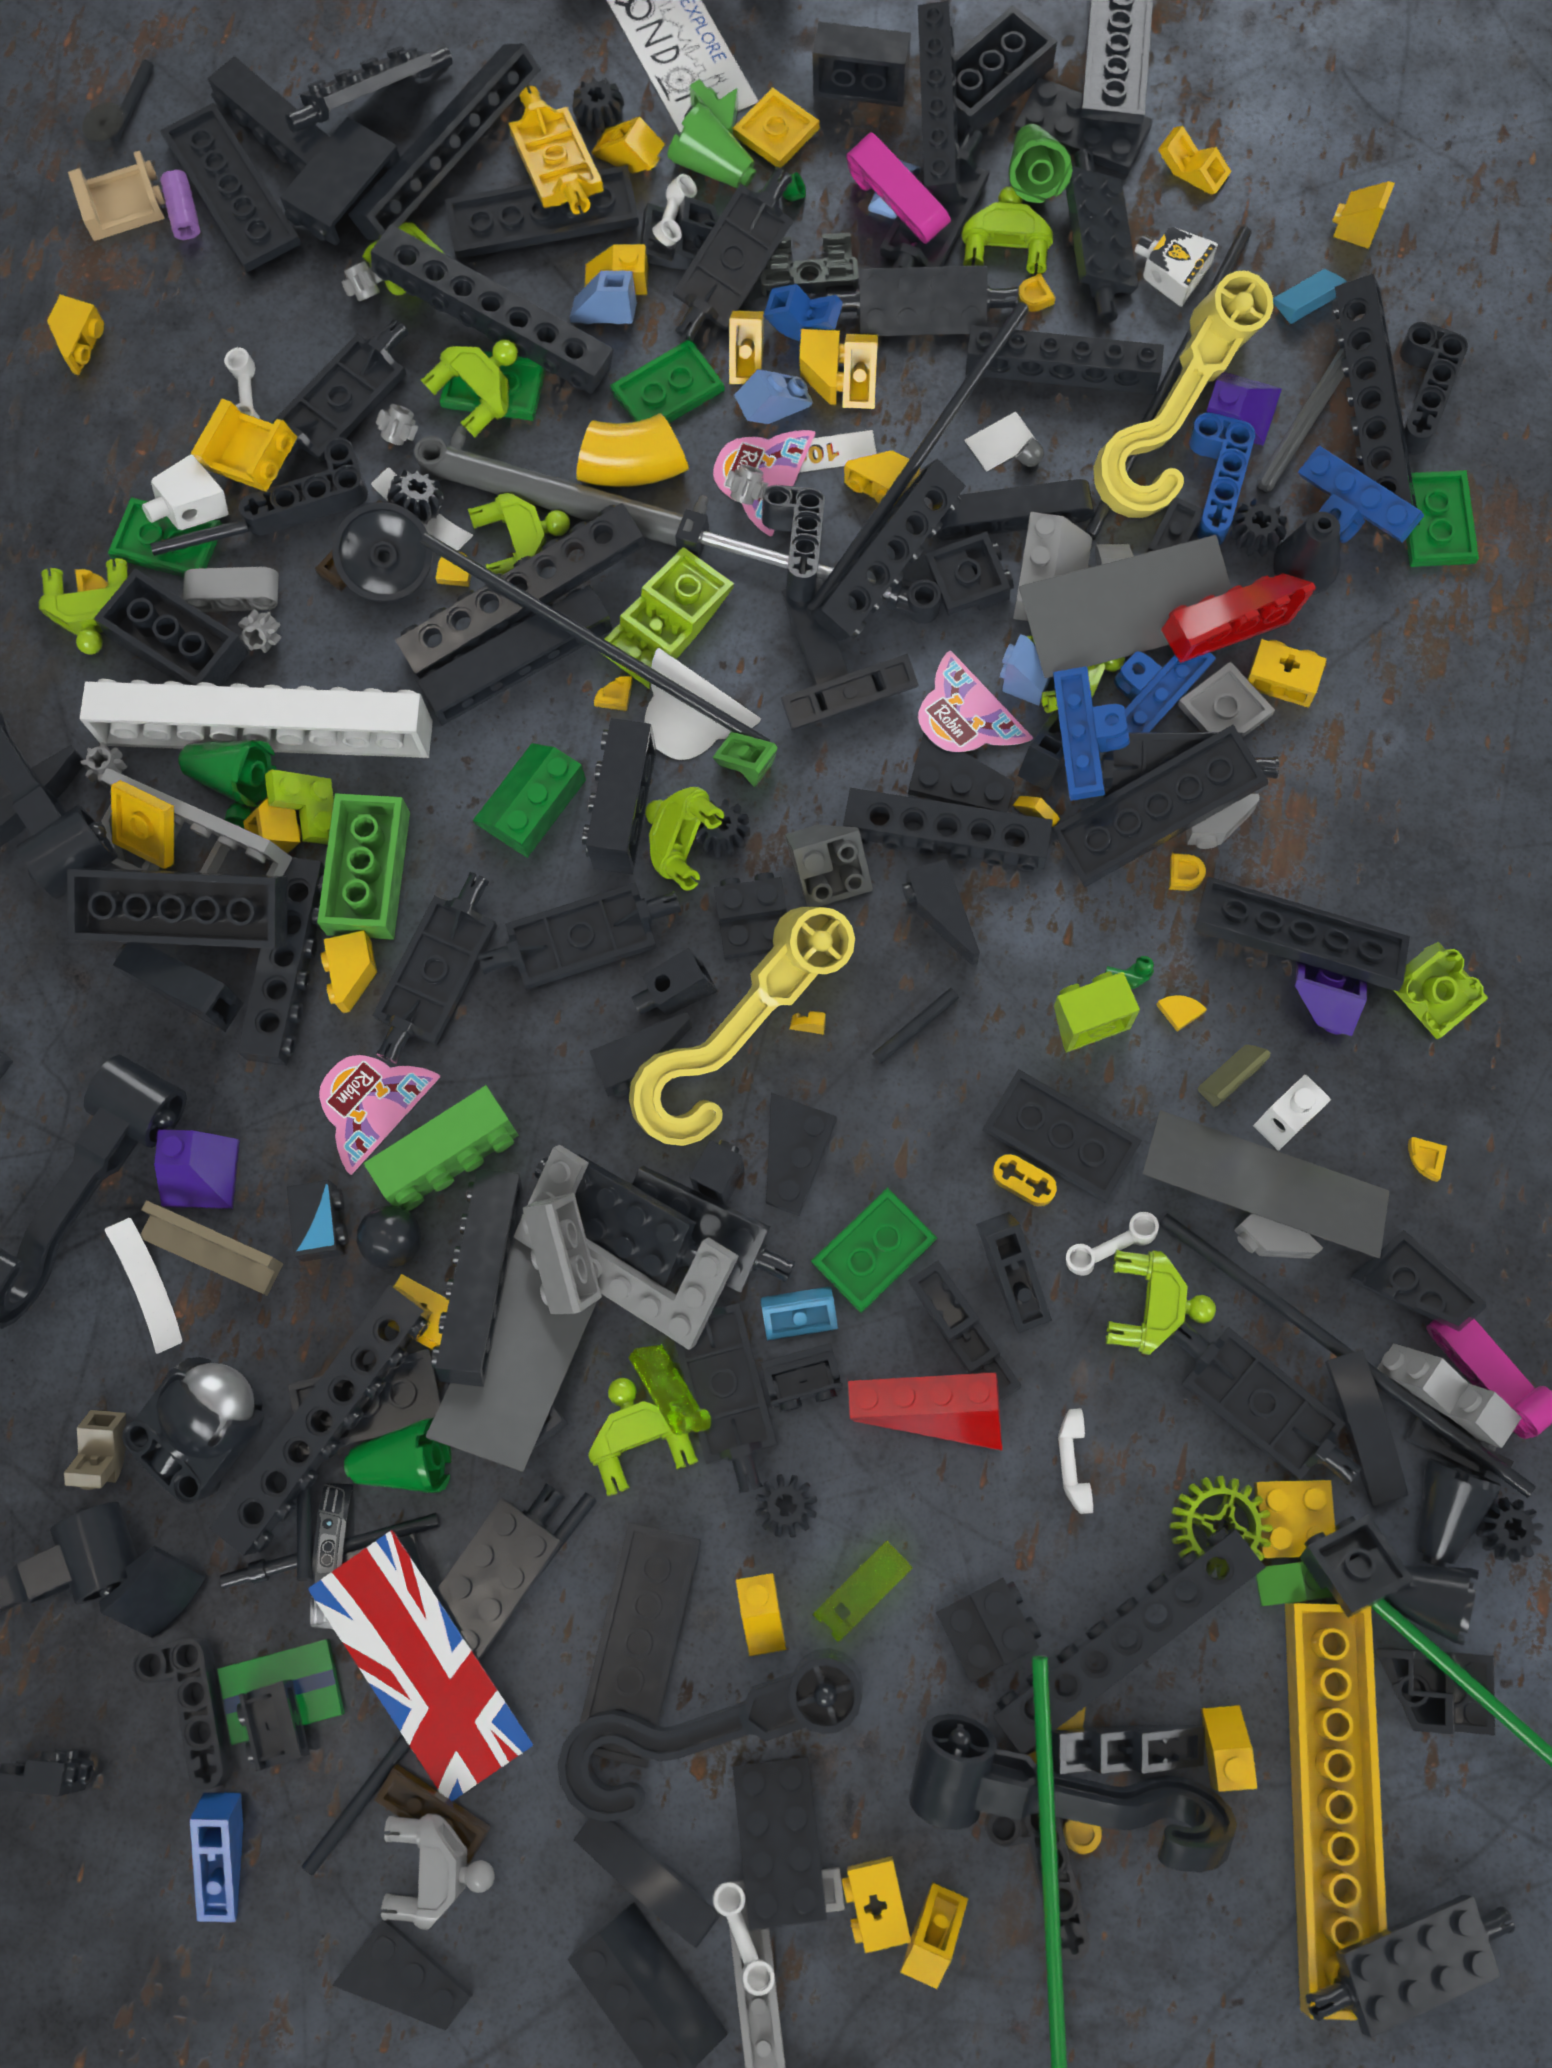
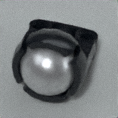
M203 1357L187 1358L169 1371L135 1420L125 1426L122 1439L124 1445L138 1463L166 1491L180 1502L191 1504L218 1491L222 1478L261 1429L264 1412H261L263 1404L256 1390L234 1368L224 1364L211 1363L210 1359Z

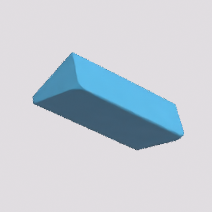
M1323 269L1273 298V303L1286 320L1292 324L1335 299V286L1346 283V280Z
M831 1287L761 1298L767 1340L838 1329Z

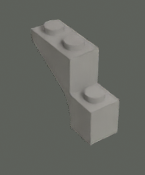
M1393 1343L1377 1369L1423 1403L1445 1414L1462 1426L1475 1439L1502 1448L1522 1418L1496 1392L1469 1384L1443 1358Z

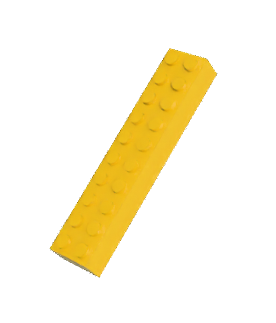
M1285 1603L1300 2010L1310 2019H1314L1308 2007L1315 2005V2003L1307 2004L1305 1997L1309 1993H1314L1334 1984L1333 1980L1338 1977L1341 1969L1335 1952L1387 1929L1372 1613L1370 1606L1347 1618L1339 1604ZM1344 2008L1324 2019L1357 2020V2017L1351 2010Z

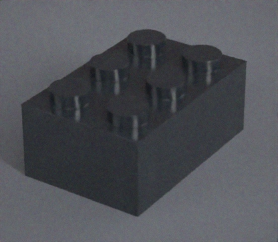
M818 22L812 52L813 96L903 107L909 78L911 33L875 29L866 26L859 27Z

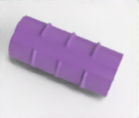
M180 170L167 171L161 176L160 180L174 237L178 239H193L199 235L200 227L187 174Z

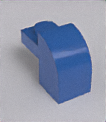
M797 284L771 289L763 316L781 334L801 341V329L835 330L843 302L837 295L810 299Z

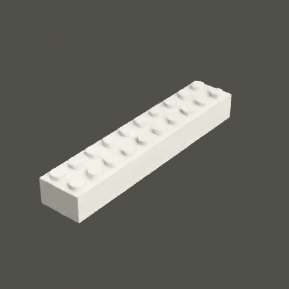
M99 679L98 682L85 681L80 720L100 744L104 742L107 746L183 749L189 743L257 739L269 743L274 752L429 758L433 723L421 694L411 690H399L397 693H390L368 688L363 692L349 691L342 687H334L330 690H316L309 686H299L297 689H283L277 685L252 688L244 684H232L230 687H225L207 682H201L197 685H183L175 681H167L164 684H150L143 680H133L131 683H117L111 679Z

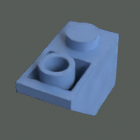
M600 271L574 298L570 323H633L637 300L632 271Z
M759 369L734 394L747 421L764 424L773 423L813 404L807 392L808 387L800 377Z
M1020 634L1015 646L1009 644L1003 657L1002 663L1004 665L1000 673V678L1004 679L1002 692L1039 706L1042 700V693L1046 691L1052 677L1044 678L1035 644L1028 637Z

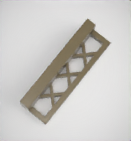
M146 1200L142 1211L148 1213L150 1217L140 1234L144 1241L268 1296L283 1263L263 1252Z

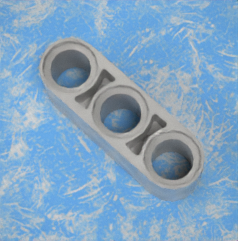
M267 567L189 569L184 573L183 600L202 612L250 611L253 609L271 610L276 608L278 603L279 573Z

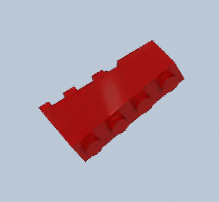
M1284 573L1271 578L1263 576L1252 585L1246 587L1241 585L1235 586L1225 594L1217 597L1209 595L1197 604L1189 607L1186 605L1178 606L1169 613V618L1161 631L1177 659L1182 663L1290 624L1314 592L1316 586L1313 582Z
M996 1373L848 1381L850 1419L854 1422L1003 1451L998 1377Z

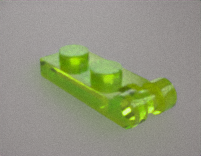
M663 1345L635 1348L630 1354L629 1359L671 1431L675 1435H684L690 1433L691 1430L694 1432L708 1430L711 1426L709 1412L706 1409L699 1408Z
M886 1540L812 1615L819 1623L823 1620L833 1631L830 1635L839 1642L913 1567ZM840 1602L851 1612L844 1621L833 1610Z

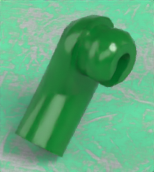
M1140 956L1136 959V963L1126 970L1107 966L1105 972H1112L1113 975L1124 972L1130 988L1135 989L1152 977L1154 962L1147 956Z

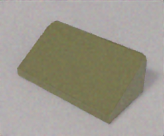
M1248 1044L1244 1045L1199 1085L1198 1091L1213 1107L1219 1106L1267 1062L1271 1053L1264 1048Z

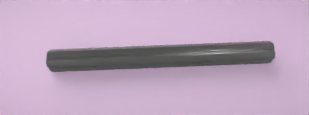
M1340 348L1256 482L1258 489H1262L1267 493L1272 491L1344 377L1341 359L1346 357L1345 348Z

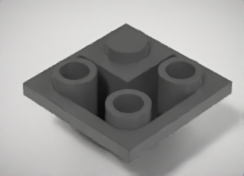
M817 824L785 834L792 864L807 907H820L873 891L861 836L857 827Z

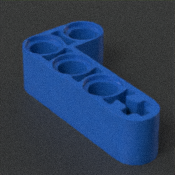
M1203 413L1196 418L1189 438V446L1194 453L1217 459L1197 530V537L1202 539L1216 535L1219 546L1224 543L1231 526L1255 439L1254 427L1246 421L1215 413ZM1202 433H1208V434H1210L1211 436H1206V435H1204V434H1202ZM1233 440H1235V441H1240L1242 444H1238V443L1234 442ZM1225 468L1233 469L1235 472H1230ZM1217 496H1223L1227 500H1221ZM1213 518L1219 519L1217 527L1212 526Z

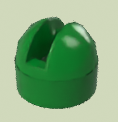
M796 172L791 174L793 180L782 195L785 200L797 201L806 196L804 181L800 174Z
M238 802L233 803L228 807L224 820L244 829L243 821L253 810L250 806L243 807Z

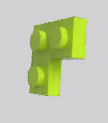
M274 769L267 772L265 780L268 805L299 810L302 841L328 845L334 803L331 779Z

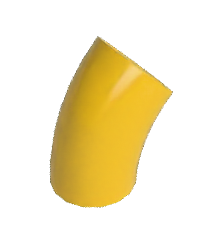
M659 413L653 417L631 423H605L592 420L582 441L576 476L579 482L598 486L633 487L672 478L688 471L689 466L673 430L665 417Z

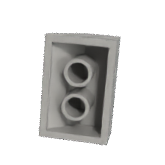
M1031 512L1019 586L1088 568L1092 537L1064 516ZM1018 586L1013 619L1028 621Z
M574 1192L533 1202L523 1207L522 1226L525 1233L530 1235L533 1246L531 1250L532 1263L535 1269L539 1270L542 1280L540 1293L544 1304L549 1307L550 1314L579 1313L599 1300L602 1296Z

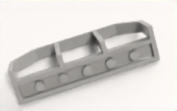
M106 768L100 779L110 787L117 781L122 780L173 805L174 840L184 822L191 824L190 830L209 839L211 834L217 836L218 839L200 873H217L229 849L236 851L238 846L246 849L245 854L260 863H264L266 859L273 861L266 875L283 876L292 860L290 855L270 840L109 768ZM110 804L101 822L106 828L107 838L118 855L117 859L111 863L121 869L158 871L160 867L147 860L141 869L125 862L122 848L112 843Z

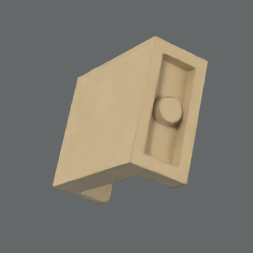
M140 151L134 152L137 164L86 180L80 168L68 172L83 221L94 241L165 219L161 205L165 204L163 194L159 185L154 186L153 181L157 180L156 172L150 160L144 161Z

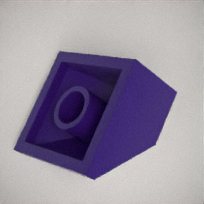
M1223 372L1217 378L1206 413H1215L1250 423L1255 430L1254 444L1263 446L1282 388Z
M1297 961L1295 987L1317 1026L1323 1027L1332 1034L1343 1033L1352 1036L1367 1001V982Z
M158 1130L154 1166L161 1206L233 1209L240 1140L193 1130Z

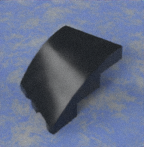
M684 196L675 218V222L681 230V238L672 247H667L656 238L652 231L653 227L662 220L666 208L647 202L643 212L640 245H645L648 263L687 270L719 219L715 206Z
M1377 1648V1656L1387 1673L1397 1698L1400 1700L1413 1731L1454 1735L1455 1732L1495 1736V1717L1420 1650ZM1445 1652L1495 1696L1494 1655Z

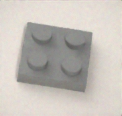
M1231 661L1181 698L1177 705L1201 732H1220L1234 724L1238 732H1243V737L1270 718L1275 711Z

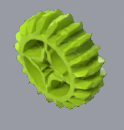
M1217 1476L1213 1488L1211 1481L1206 1477L1201 1479L1203 1491L1194 1483L1188 1486L1189 1493L1193 1497L1192 1499L1185 1494L1178 1496L1177 1499L1185 1506V1509L1179 1507L1172 1508L1171 1513L1181 1517V1522H1172L1169 1524V1528L1172 1530L1181 1529L1182 1536L1172 1538L1174 1545L1183 1542L1186 1545V1548L1178 1554L1180 1558L1192 1550L1197 1554L1202 1551L1194 1538L1192 1523L1203 1529L1208 1538L1217 1530L1213 1529V1524L1207 1522L1221 1521L1222 1518L1226 1521L1224 1525L1228 1524V1530L1234 1527L1260 1561L1265 1558L1264 1554L1257 1549V1546L1270 1547L1271 1542L1268 1539L1262 1538L1261 1533L1272 1532L1273 1527L1261 1524V1518L1269 1517L1270 1512L1269 1510L1257 1511L1256 1507L1263 1502L1261 1496L1255 1497L1251 1501L1248 1499L1252 1492L1251 1486L1247 1485L1238 1492V1479H1231L1226 1488L1224 1477ZM1210 1496L1223 1497L1222 1504L1218 1505L1215 1514L1207 1515L1195 1512L1199 1504ZM1234 1502L1244 1511L1249 1523V1531L1236 1522ZM1218 1557L1211 1558L1206 1565L1207 1574L1211 1576L1214 1567H1216L1217 1577L1224 1575L1227 1570L1226 1560L1218 1559Z

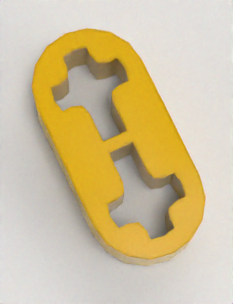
M1012 1154L1001 1156L995 1162L992 1171L993 1179L1001 1188L1037 1207L1045 1206L1053 1200L1057 1186L1054 1178L1048 1173ZM1009 1164H1013L1016 1166L1014 1172L1021 1176L1023 1180L1021 1181L1014 1176L1009 1177L1008 1180L1002 1177L1003 1170L999 1167H1008ZM1028 1180L1035 1185H1038L1040 1181L1047 1184L1045 1190L1049 1192V1195L1042 1194L1039 1198L1033 1195L1035 1189L1028 1185L1026 1181Z

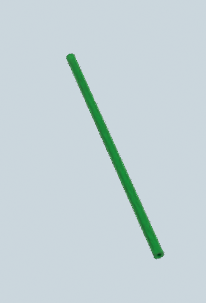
M1385 1599L1371 1606L1375 1612L1552 1767V1747Z
M1033 1656L1032 1672L1051 2068H1067L1048 1657Z

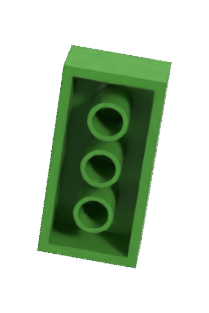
M335 793L317 921L327 936H341L364 930L369 938L394 940L410 811L402 797Z
M485 1085L363 1164L384 1198L393 1206L409 1211L419 1206L424 1201L423 1197L433 1190L438 1192L449 1187L454 1182L453 1177L464 1170L471 1172L484 1163L483 1158L492 1152L500 1153L514 1144L513 1139L519 1135L487 1085Z

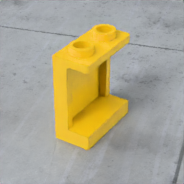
M221 399L191 454L206 470L267 492L288 453L292 450L297 436L280 419H276L274 424L241 413L231 401Z

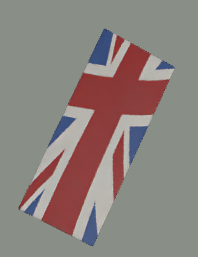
M392 1530L308 1588L312 1597L441 1794L452 1801L533 1746V1743Z

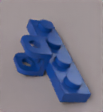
M1321 446L1316 448L1298 471L1301 478L1330 496L1319 512H1328L1337 518L1340 524L1341 543L1349 541L1365 523L1364 519L1403 543L1424 517L1421 510Z
M1135 652L1114 678V684L1118 690L1132 701L1125 709L1128 732H1151L1211 666L1216 657L1211 653H1207L1180 663L1176 655H1174L1162 668L1148 655L1142 652Z
M1087 666L1053 672L1070 800L1105 795L1100 753L1119 750L1130 743L1125 708L1120 704L1093 707Z

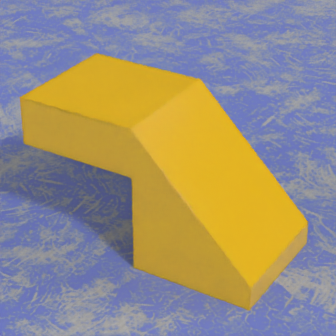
M1183 126L1174 127L1158 149L1173 175L1211 195L1217 193L1232 172L1217 147L1198 150Z

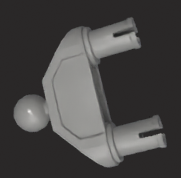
M427 1814L422 1816L421 1819L395 1816L387 1818L384 1831H390V1834L386 1833L384 1835L386 1842L417 1844L418 1848H420L418 1897L387 1893L384 1896L381 1908L387 1909V1912L383 1911L381 1913L383 1920L414 1922L415 1926L419 1929L428 1930L458 1898L466 1886L470 1891L481 1893L487 1891L493 1885L495 1878L494 1868L489 1862L483 1860L474 1861L466 1867L467 1849L451 1826L442 1817L435 1814Z

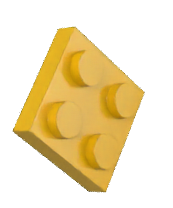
M772 88L733 127V136L774 166L782 168L820 129V121Z
M122 780L112 784V843L163 869L173 865L174 806Z
M1331 1480L1254 1483L1255 1497L1261 1496L1263 1502L1256 1507L1257 1511L1269 1510L1270 1512L1269 1517L1261 1518V1524L1273 1527L1272 1532L1261 1533L1262 1538L1268 1539L1271 1542L1270 1547L1259 1546V1550L1264 1554L1265 1558H1298L1306 1549L1304 1543L1309 1538L1320 1532L1327 1536L1336 1531Z

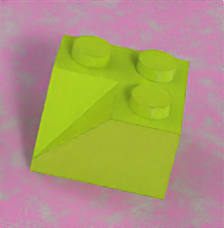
M1105 972L1093 978V983L1083 987H1080L1079 984H1073L1059 992L1060 995L1056 998L1054 1009L1066 1053L1131 1029L1140 1008L1124 972L1115 975L1112 972Z

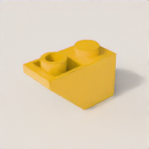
M60 295L47 322L66 363L73 374L79 375L83 366L88 363L91 350L96 340L101 337L105 323L95 305Z
M801 329L800 376L829 404L836 405L837 392H843L844 372H838L839 364H844L845 344H840V330Z
M891 450L848 460L844 465V483L857 493L863 492L875 498L879 503L909 459ZM920 468L918 469L912 480L909 482L903 493L900 495L898 500L901 498L904 492L908 489L911 483L918 476V474L920 473Z
M268 796L243 821L245 830L270 840L286 853H289L300 843L301 828L297 824L296 811L294 809L269 806Z
M364 930L324 939L326 951L321 952V960L325 972H330L331 983L327 984V993L330 1003L336 1004L342 1013L351 1011L377 974L372 941Z

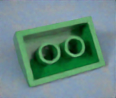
M531 743L473 819V823L528 858L586 781L582 764L555 747Z

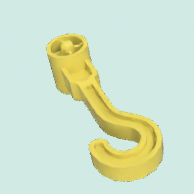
M1236 271L1228 274L1193 310L1190 319L1192 337L1179 357L1183 369L1154 420L1132 425L1117 432L1098 452L1093 467L1094 484L1101 499L1114 512L1128 518H1146L1165 508L1182 489L1184 477L1175 468L1166 469L1150 486H1141L1134 483L1126 472V459L1128 456L1147 453L1163 446L1182 426L1207 381H1214L1222 374L1236 351L1270 319L1274 308L1273 295L1268 284L1260 276L1249 271Z
M800 907L787 912L780 918L774 928V947L750 974L752 987L711 1036L699 1046L672 1049L655 1054L639 1067L631 1081L629 1103L633 1118L645 1133L664 1144L685 1146L701 1141L717 1128L723 1117L722 1109L719 1105L709 1100H701L686 1114L679 1116L669 1115L662 1107L660 1100L663 1087L672 1078L702 1075L718 1070L732 1059L775 1008L780 1005H792L818 974L825 975L836 972L847 964L854 951L855 936L852 925L843 914L834 909L824 907Z

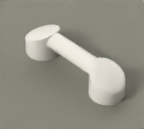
M680 174L668 185L666 190L668 203L662 220L652 229L656 238L667 247H672L681 238V230L675 222V218L684 196L693 198L697 193L694 181L685 174Z
M233 348L226 354L224 361L226 367L238 380L240 403L235 406L241 413L260 419L253 409L251 379L255 373V364L245 349Z
M1139 1212L1131 1218L1129 1230L1093 1249L1085 1244L1073 1245L1066 1254L1067 1267L1076 1275H1088L1093 1271L1095 1263L1115 1254L1116 1250L1121 1251L1132 1244L1139 1246L1150 1244L1158 1233V1220L1151 1213Z
M1078 1408L1067 1411L1059 1430L1058 1442L1064 1491L1074 1508L1079 1513L1085 1514L1093 1513V1498L1090 1483L1078 1484L1073 1439L1084 1438L1085 1436L1082 1409Z
M722 1883L714 1891L713 1905L720 1914L727 1917L744 1963L741 1973L742 1983L751 1994L757 1996L764 1995L774 1985V1972L769 1964L758 1958L741 1913L745 1903L743 1890L735 1883Z

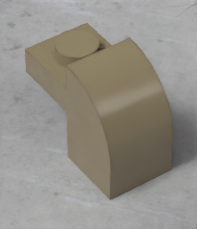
M89 1411L77 1427L78 1455L64 1472L65 1486H76L81 1489L92 1490L96 1488L101 1489L106 1482L117 1481L123 1467L126 1450L122 1439L123 1430L127 1425L126 1413Z

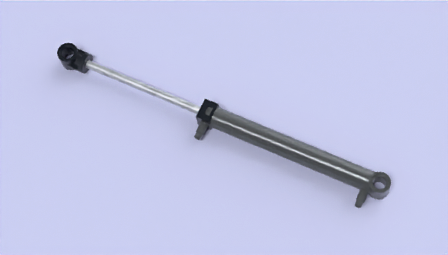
M462 425L458 426L456 432H454L449 446L436 436L424 437L415 446L414 452L423 476L430 473L431 480L433 481L446 479L498 495L510 493L532 505L552 511L560 510L567 515L590 522L599 517V512L605 507L613 504L617 506L623 502L643 537L676 546L677 553L684 547L699 558L703 546L708 545L788 569L789 555L709 532L708 516L705 515L709 499L704 495L699 496L693 511L686 509L684 514L461 450L467 433L466 427ZM433 457H438V458L435 459V460H432V461L429 460V459H431V458H433ZM818 564L817 577L826 580L834 568ZM868 578L872 584H876V580ZM902 578L894 588L889 587L883 594L884 597L889 598L888 609L907 613L917 623H930L939 614L941 591L939 586L930 579H921L913 582ZM919 599H927L930 603L920 604L917 601Z

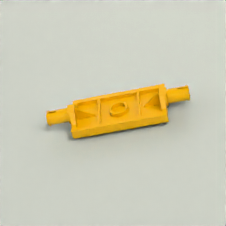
M529 86L532 94H529L525 87L520 93V99L525 106V113L521 120L509 123V128L544 208L559 206L569 202L570 209L574 214H580L578 206L585 213L590 208V201L587 197L603 192L604 189L601 177L567 107L555 110L541 100L539 91L535 86Z

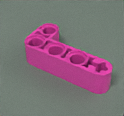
M872 132L846 154L849 172L855 182L864 191L872 188L922 242L927 244L951 222L945 208Z
M1475 1319L1468 1323L1460 1332L1435 1320L1427 1325L1426 1328L1431 1338L1472 1385L1496 1392L1522 1417L1513 1430L1516 1435L1522 1439L1536 1437L1552 1424V1391L1545 1386L1535 1388Z

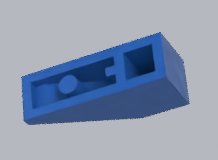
M203 1792L190 1818L197 1922H235L238 1913L243 1838L241 1793Z

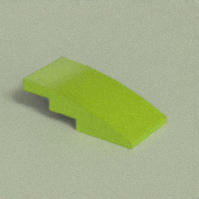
M683 547L642 587L641 596L620 616V624L604 639L649 667H652L654 654L658 648L674 659H677L711 619L734 588V583ZM608 658L648 689L651 687L650 682Z

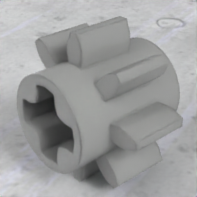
M365 261L344 270L347 279L341 283L348 296L355 294L358 301H362L380 292L376 283L381 282L382 279L372 272V268H368Z
M392 404L387 411L381 409L376 424L379 425L378 429L382 430L380 436L395 445H403L407 439L413 440L418 426L415 424L416 421L413 420V412L396 404Z
M741 464L739 470H730L725 484L732 491L730 497L747 505H753L754 500L759 498L763 499V492L768 487V483L763 482L762 476L764 473L758 468L746 464Z
M253 609L248 617H244L238 624L244 629L239 637L251 651L253 649H261L266 653L272 645H276L281 639V636L276 633L281 624L276 622L269 611L259 614L256 609Z
M104 742L101 743L100 747L88 748L86 760L81 761L84 768L88 770L85 776L91 782L98 779L104 787H107V784L100 779L106 768L120 774L122 770L127 769V765L120 759L123 754L119 749L115 747L109 750Z

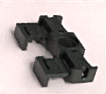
M851 233L823 234V252H827V258L800 261L789 260L788 254H792L791 236L784 237L765 267L768 270L764 269L761 274L762 295L767 296L766 291H771V289L797 284L805 294L826 293V287L851 285L854 286V291L858 289V262L855 257H852ZM808 272L818 276L813 281H806L801 278L803 274Z

